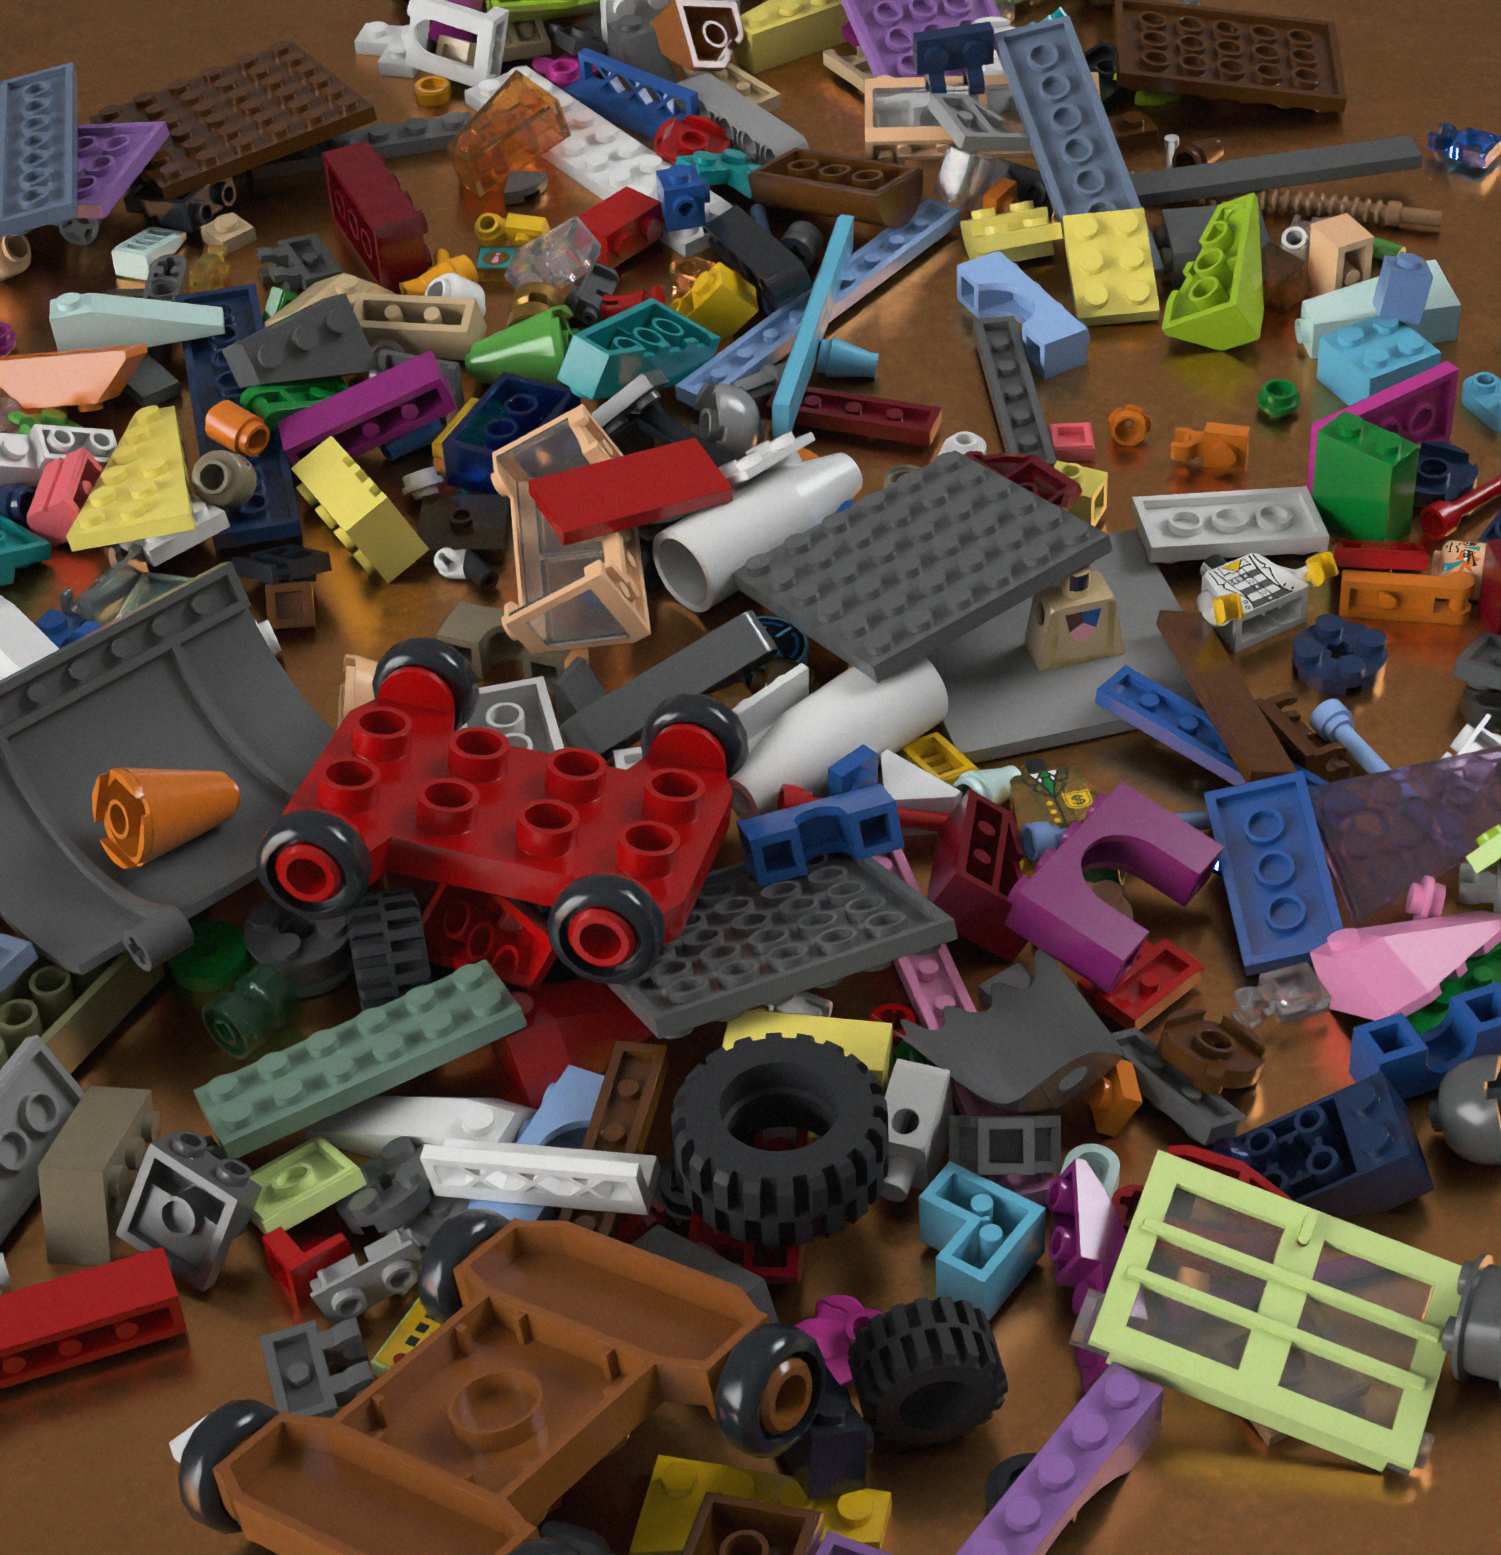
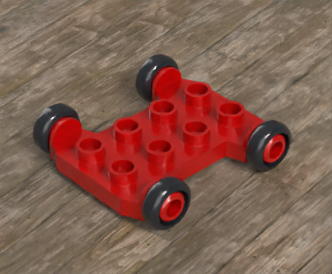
M411 637L394 644L380 659L372 681L374 700L349 711L282 812V816L262 836L255 858L259 880L269 896L285 910L307 919L329 920L347 914L364 897L368 886L389 871L550 906L552 908L547 920L549 942L560 961L578 976L593 982L622 984L640 978L656 963L662 946L679 937L683 932L730 825L733 791L728 779L742 768L749 753L747 731L738 715L723 702L703 694L682 693L665 699L649 714L640 738L643 759L627 770L607 766L605 759L601 755L584 748H562L549 754L509 745L506 736L496 730L485 727L461 729L472 717L479 698L477 675L467 658L453 646L437 639Z

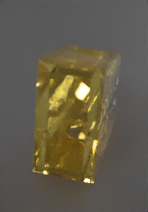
M1032 759L1022 765L1020 769L1022 775L1014 776L1009 780V811L1013 814L1020 841L1021 830L1025 823L1048 821L1051 825L1056 824L1060 829L1069 828L1075 820L1081 823L1086 820V813L1099 794L1078 767L1069 765L1049 769L1044 760ZM1024 856L1019 863L1021 867L1035 865L1038 862L1029 863Z

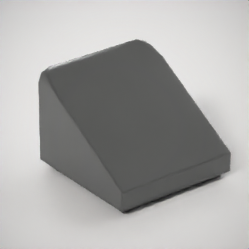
M579 656L571 662L553 683L558 720L564 722L580 710L607 695L586 660Z

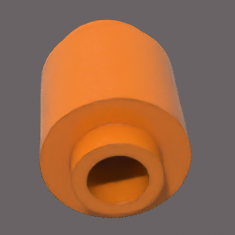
M230 400L219 402L206 415L205 431L207 436L236 454L254 457L260 454L268 444L270 431L265 426L264 421Z

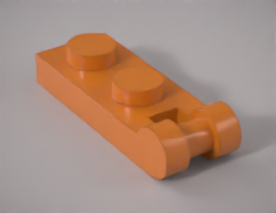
M1343 569L1339 617L1462 625L1470 619L1472 606L1468 598L1473 595L1475 580L1466 572H1453L1448 576ZM1435 598H1438V599H1447V600H1445L1444 602H1441V601H1435Z

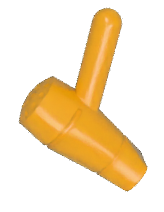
M441 248L434 253L433 268L415 279L400 283L399 287L402 295L424 296L431 281L445 273L452 272L477 284V271L473 262L466 255L463 254L450 258L448 251Z

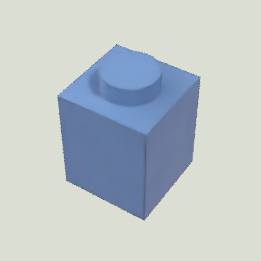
M1400 253L1398 257L1384 256L1372 301L1378 318H1398L1400 322L1421 324L1433 280L1429 266L1423 258L1410 253Z

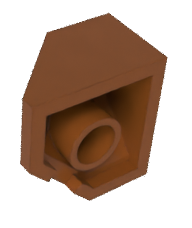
M674 0L652 20L661 54L690 71H722L731 59L730 56L745 36L736 1Z

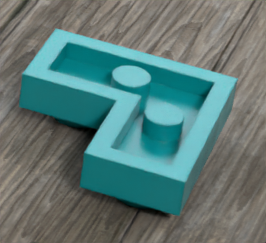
M725 149L723 153L712 154L707 151H695L694 155L677 156L675 165L682 164L688 166L695 164L700 178L707 179L709 185L728 184L750 199H755L750 189L748 174L762 165L754 164L746 159L745 153L735 149Z

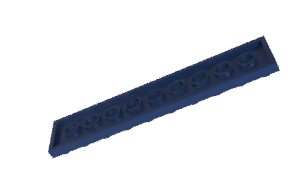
M255 283L175 296L176 302L222 307L224 313L225 334L182 341L200 458L202 455L213 450L233 452L207 436L205 419L208 411L224 400H230L244 408L240 403V397L249 387L239 388L222 349L264 328ZM278 428L270 431L268 444L260 454L254 457L244 456L254 467L257 475V486L252 498L245 505L236 509L219 508L225 511L230 527L212 536L215 550L239 548L247 544L271 540L281 541L289 537L302 535L289 460L284 452Z

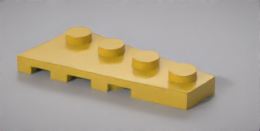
M658 1454L630 1546L629 1555H681L706 1492L822 1511L824 1529L815 1553L827 1531L882 1550L892 1508L891 1492L865 1488L864 1490L808 1499L794 1476Z

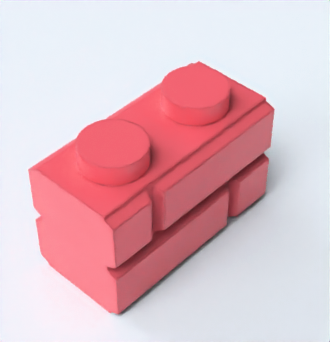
M84 448L77 449L66 454L65 459L60 457L45 465L27 513V522L32 532L52 543V548L68 542L66 535L104 470L88 450Z

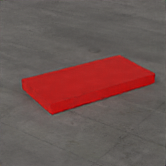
M696 438L528 480L530 496L564 546L733 501V487Z

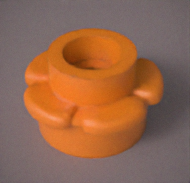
M1128 404L1123 409L1118 407L1109 416V422L1111 423L1109 431L1114 440L1124 446L1136 445L1144 439L1145 433L1150 431V417L1144 415L1143 409L1137 405ZM1126 421H1132V422H1133V425H1132V426L1126 425L1125 422H1126Z

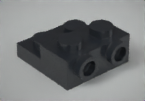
M229 177L211 185L206 184L198 187L192 192L175 199L169 198L165 200L145 180L127 194L123 201L127 212L142 213L147 217L158 216L161 228L179 230L188 234L199 230L202 224L210 223L213 220L214 214L221 212L224 206H231L235 202L237 194L232 177Z

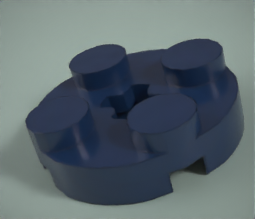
M1438 441L1421 442L1413 505L1424 508L1437 500L1453 502L1476 489L1478 479L1477 464L1475 463L1473 466L1469 462V454L1455 445Z
M1334 614L1321 615L1316 619L1315 625L1305 628L1296 636L1292 646V667L1295 666L1298 669V678L1303 684L1322 693L1346 695L1347 687H1357L1362 685L1361 692L1369 690L1383 679L1386 672L1388 656L1386 635L1377 629H1370L1358 623L1343 621L1341 617ZM1332 656H1341L1339 659L1332 658Z

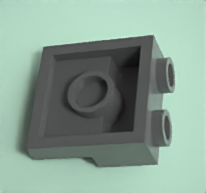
M185 1130L173 1131L149 1143L115 1235L141 1252L163 1246L170 1270L203 1292L215 1285L232 1239L245 1233L262 1186L249 1179L251 1170L244 1163L235 1159L220 1160L205 1150L207 1142L199 1134Z

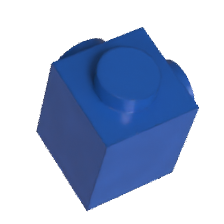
M679 164L673 165L668 169L657 170L658 201L662 205V218L666 231L672 232L702 227L706 223L704 203L710 202V189L707 179L700 178L695 164L688 166Z

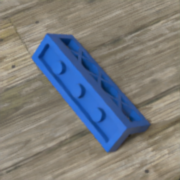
M588 48L578 52L580 79L563 89L564 92L604 119L651 139H655L658 127L668 119L676 117L675 121L685 120V115L700 116L698 92ZM592 64L598 68L605 78L604 80L593 76ZM617 75L624 77L633 91L626 90ZM645 86L653 89L660 99V103L652 99ZM674 97L685 101L686 113L680 110L673 100Z

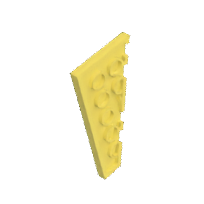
M152 405L144 407L135 413L66 535L72 552L196 530V523L192 515L194 510L190 500L191 490L188 471L184 458H186L185 451L181 442L183 438L180 419L175 406L159 408Z

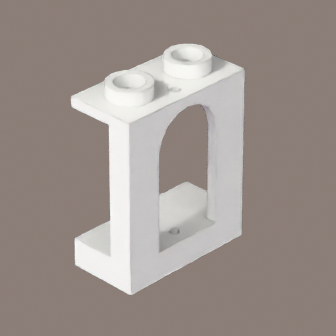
M446 0L409 1L407 13L410 16V25L403 43V48L406 51L405 65L471 87L478 85L483 80L493 79L501 75L509 10L495 6L487 13H483ZM430 20L478 35L474 67L426 51Z

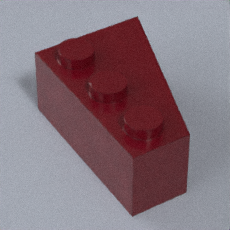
M969 789L938 830L927 899L954 919L956 931L959 935L1012 963L1029 942L1005 925L1013 905L1007 901V898L1016 882L1023 876L1019 862L1025 855L1012 812Z

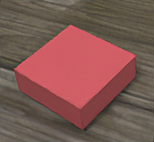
M1091 423L1048 424V433L1057 461L1095 460V446Z

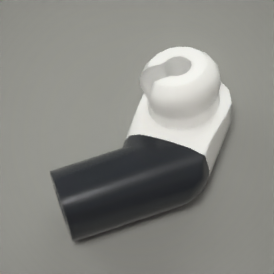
M442 548L434 557V565L440 574L449 579H472L484 591L492 590L498 583L499 575L472 550Z

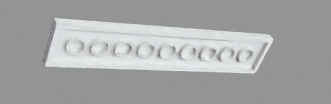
M528 66L514 67L508 73L493 79L483 80L478 85L464 90L467 105L602 200L607 199L626 186L658 200L656 171L668 169L673 165L663 161L655 152ZM710 190V202L704 203L705 220L708 222L734 206ZM663 223V237L659 240L683 257L688 258L711 247L708 242L710 234H704L702 227L667 232Z

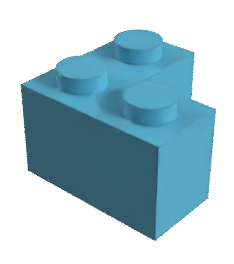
M949 1161L919 1196L920 1241L941 1251L936 1257V1299L938 1297H952L953 1302L959 1300L970 1302L973 1309L980 1308L985 1313L987 1321H989L1044 1254L1046 1208Z

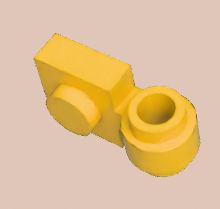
M484 213L478 217L474 225V233L480 245L484 248L502 247L506 240H510L513 247L525 252H535L536 250L551 252L554 236L545 217L508 213L505 219L494 213Z

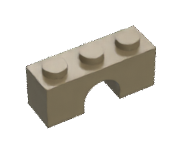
M463 601L458 602L436 634L437 640L453 646L467 658L477 678L483 679L490 668L497 663L517 660L522 662L524 680L543 676L548 693L555 695L553 683L577 656L584 658L587 664H590L588 648L530 654L519 640L513 641L507 635L501 621V617L505 615L504 610ZM549 620L552 645L587 642L585 627Z

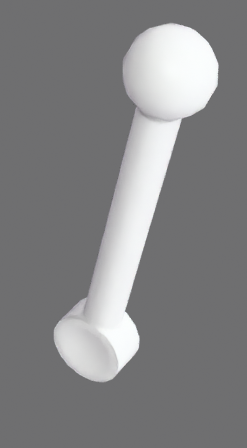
M1174 134L1164 137V147L1167 148L1165 169L1173 168L1172 158L1175 148L1179 146V137Z

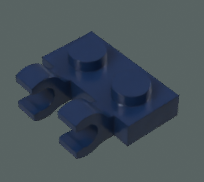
M990 22L913 33L914 69L917 75L925 74L926 91L930 90V97L932 93L947 94L944 71L962 68L964 85L968 84V95L984 94L985 82L982 65L994 64V29Z

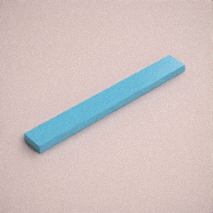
M840 214L837 217L772 404L773 439L791 432L821 346V341L853 251L854 216Z

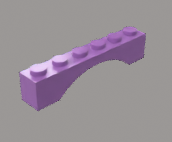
M1112 1361L955 1555H1045L1058 1535L1080 1508L1106 1484L1118 1476L1129 1473L1161 1433L1163 1388Z

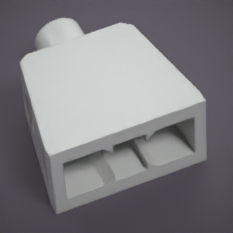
M897 1058L884 1097L887 1100L889 1168L888 1176L884 1179V1189L880 1196L890 1201L901 1202L906 1200L910 1187L925 1190L935 1179L949 1145V1115H954L950 1070Z

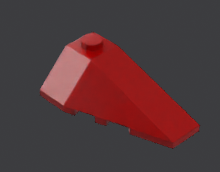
M578 979L541 984L537 991L525 988L512 993L511 995L522 1008L527 1026L491 1042L490 1046L527 1106L538 1110L542 1105L546 1089L551 1083H557L568 1065L601 1074L608 1068L616 1040L642 1043L646 1039L656 1040L658 1038L606 983Z

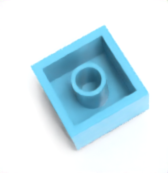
M1377 314L1372 318L1320 336L1316 379L1350 406L1439 365L1441 352L1406 323L1400 322L1398 318L1380 319Z

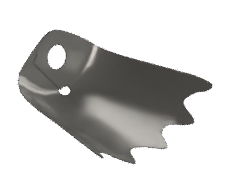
M1041 949L1037 950L1034 956L1035 977L1030 987L1017 988L995 982L991 985L992 1005L984 1012H969L954 1006H945L943 1008L944 1025L940 1029L929 1030L908 1020L900 1019L906 1035H901L894 1029L892 1031L936 1066L950 1070V1077L984 1103L1000 1110L1028 1114L1057 1109L1067 1104L1094 1085L1125 1057V1053L1065 972L1051 956ZM872 1015V1016H873L875 1019H877L879 1022H883V1021H881L879 1018H877L876 1016Z

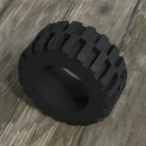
M781 1032L766 1033V1039L752 1041L751 1036L736 1040L734 1047L727 1051L721 1047L711 1053L706 1058V1065L704 1066L699 1063L685 1078L686 1084H683L677 1091L673 1102L674 1112L671 1114L675 1171L679 1189L684 1192L685 1202L694 1213L699 1216L703 1214L704 1222L720 1233L725 1229L729 1230L730 1237L734 1240L749 1244L751 1239L762 1241L764 1247L780 1248V1242L795 1241L796 1247L812 1244L813 1237L822 1234L828 1239L842 1232L846 1221L853 1225L868 1212V1204L872 1205L877 1201L884 1189V1179L888 1176L889 1133L887 1100L883 1098V1088L877 1077L868 1072V1066L852 1053L847 1057L844 1056V1049L828 1040L824 1044L815 1042L813 1036L797 1033L796 1038H784ZM773 1127L801 1128L821 1136L820 1139L807 1146L788 1151L760 1150L740 1142L757 1131Z

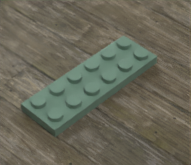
M484 959L476 964L464 965L453 974L427 986L415 987L407 992L406 995L380 1007L366 1009L357 1017L338 1026L317 1031L308 1039L280 1052L268 1053L260 1058L259 1061L231 1074L217 1076L208 1084L193 1091L227 1159H237L526 1027L527 1023L522 1008L488 961Z

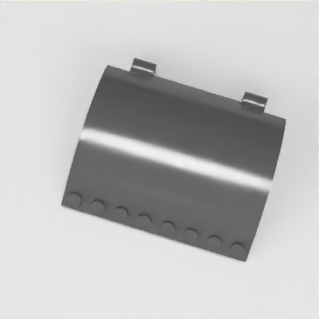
M223 562L0 680V916L22 939L31 942L36 951L54 964L70 972L84 975L126 949L136 964L144 971L149 972L193 946L195 938L187 920L259 878L255 858L262 836L282 816V812L336 732L307 702L272 653L248 608L251 606V603L232 562ZM115 767L223 771L230 779L235 781L240 792V803L232 819L143 866L123 869L111 860L101 844L100 839L108 836L104 822H94L92 793L98 776L108 773V770Z

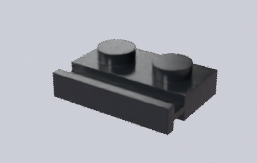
M292 544L250 553L251 559L239 556L232 558L233 566L238 576L269 584H277L279 580L289 579L290 582H314L317 580L316 574L332 570L328 552Z

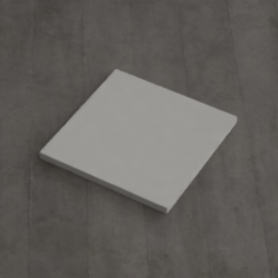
M1136 529L1109 534L1113 551L1089 564L1090 571L1101 572L1116 600L1125 648L1124 654L1039 672L1025 645V634L1033 601L1032 596L926 656L939 673L948 696V712L944 720L939 723L945 739L973 764L1138 729L1095 703L1097 688L1125 665L1204 710L1156 625L1160 610H1183L1156 563H1150Z

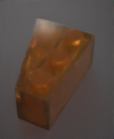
M516 69L447 144L446 148L459 181L481 197L508 178L509 172L520 171L571 136L559 100Z

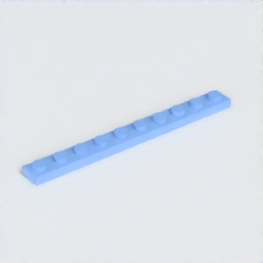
M929 197L919 204L916 213L905 226L897 229H885L854 252L850 257L829 322L958 226L961 221V210ZM812 289L784 304L675 385L676 400L693 407L700 389L706 383L732 386L735 381L760 372L761 368L766 364L774 365L790 353Z

